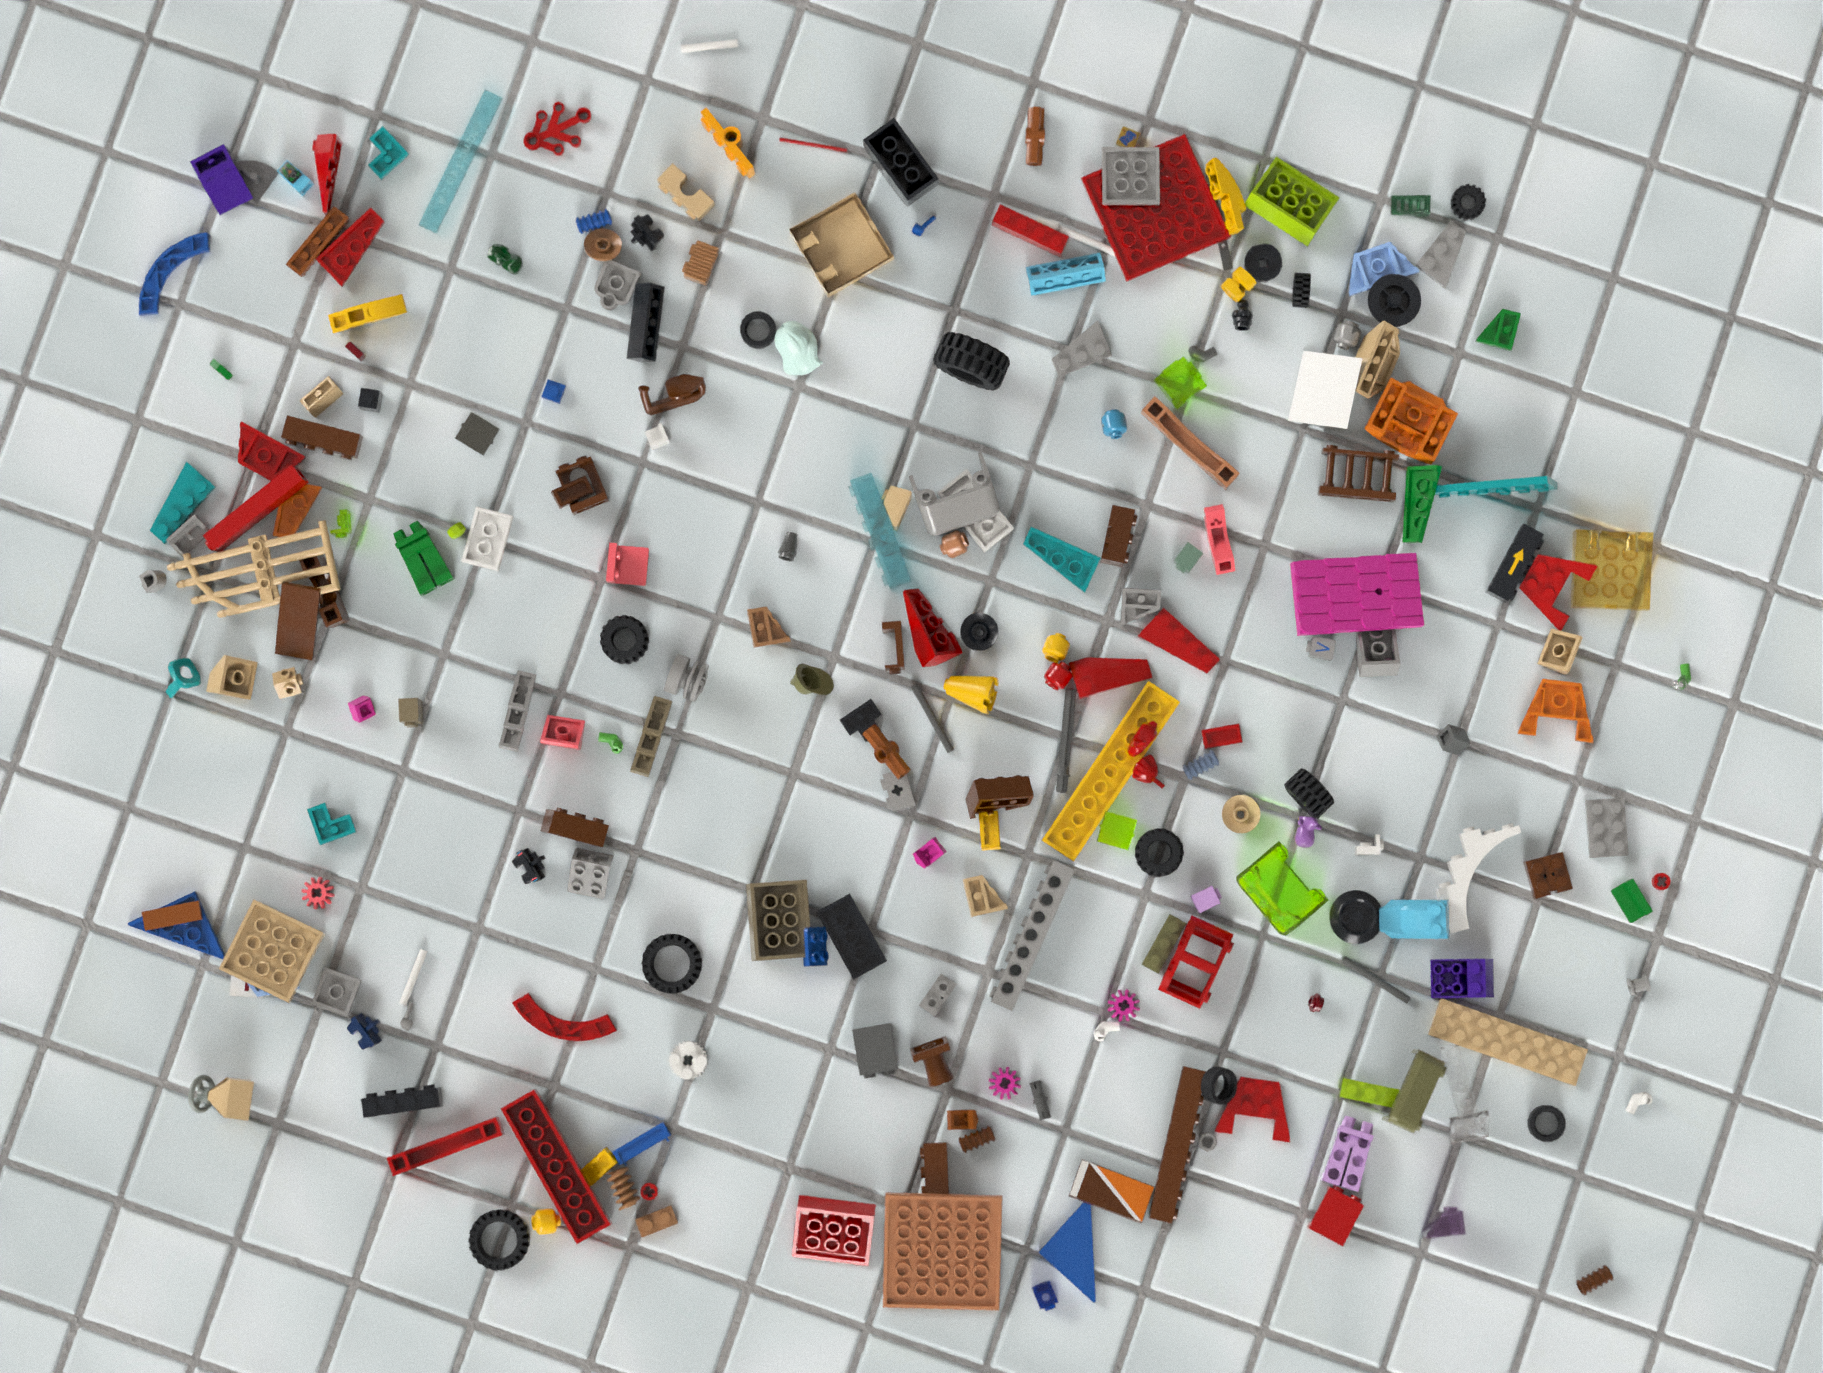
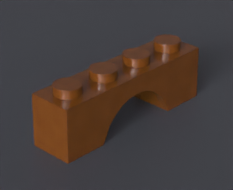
M324 554L299 560L303 571L327 565ZM329 573L309 577L316 588L332 584ZM338 590L320 595L319 612L325 627L334 628L350 621Z

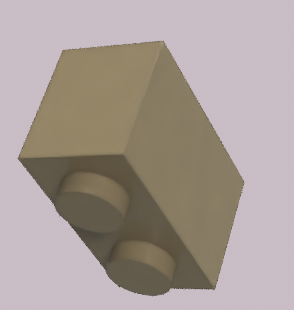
M419 698L398 699L399 722L407 726V728L419 727L418 724H423V701Z

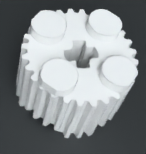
M684 1041L679 1043V1046L676 1045V1048L672 1049L673 1052H670L669 1066H672L671 1070H674L673 1073H676V1076H680L684 1080L698 1078L699 1075H702V1072H705L704 1069H707L706 1065H708L707 1061L709 1060L706 1058L708 1056L706 1054L707 1051H704V1047H701V1044L698 1045L697 1042ZM686 1055L693 1057V1064L691 1066L684 1063Z

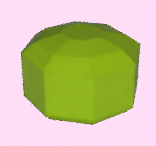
M458 522L450 527L447 533L451 539H457L464 534L466 528L462 522Z

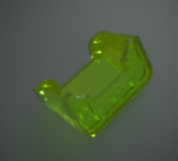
M1278 841L1238 874L1236 881L1276 931L1285 936L1306 921L1328 899L1321 889H1308L1285 861L1288 859V849Z

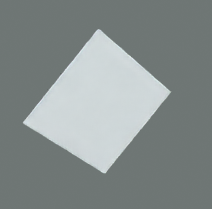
M1303 351L1288 421L1347 429L1362 358Z

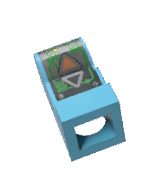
M288 160L277 170L302 197L314 185L306 175Z

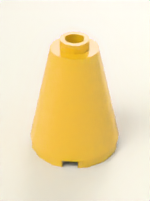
M951 675L949 679L946 678L943 689L946 690L947 695L984 714H989L988 711H991L995 704L997 692L994 688L995 685H999V680L994 676Z

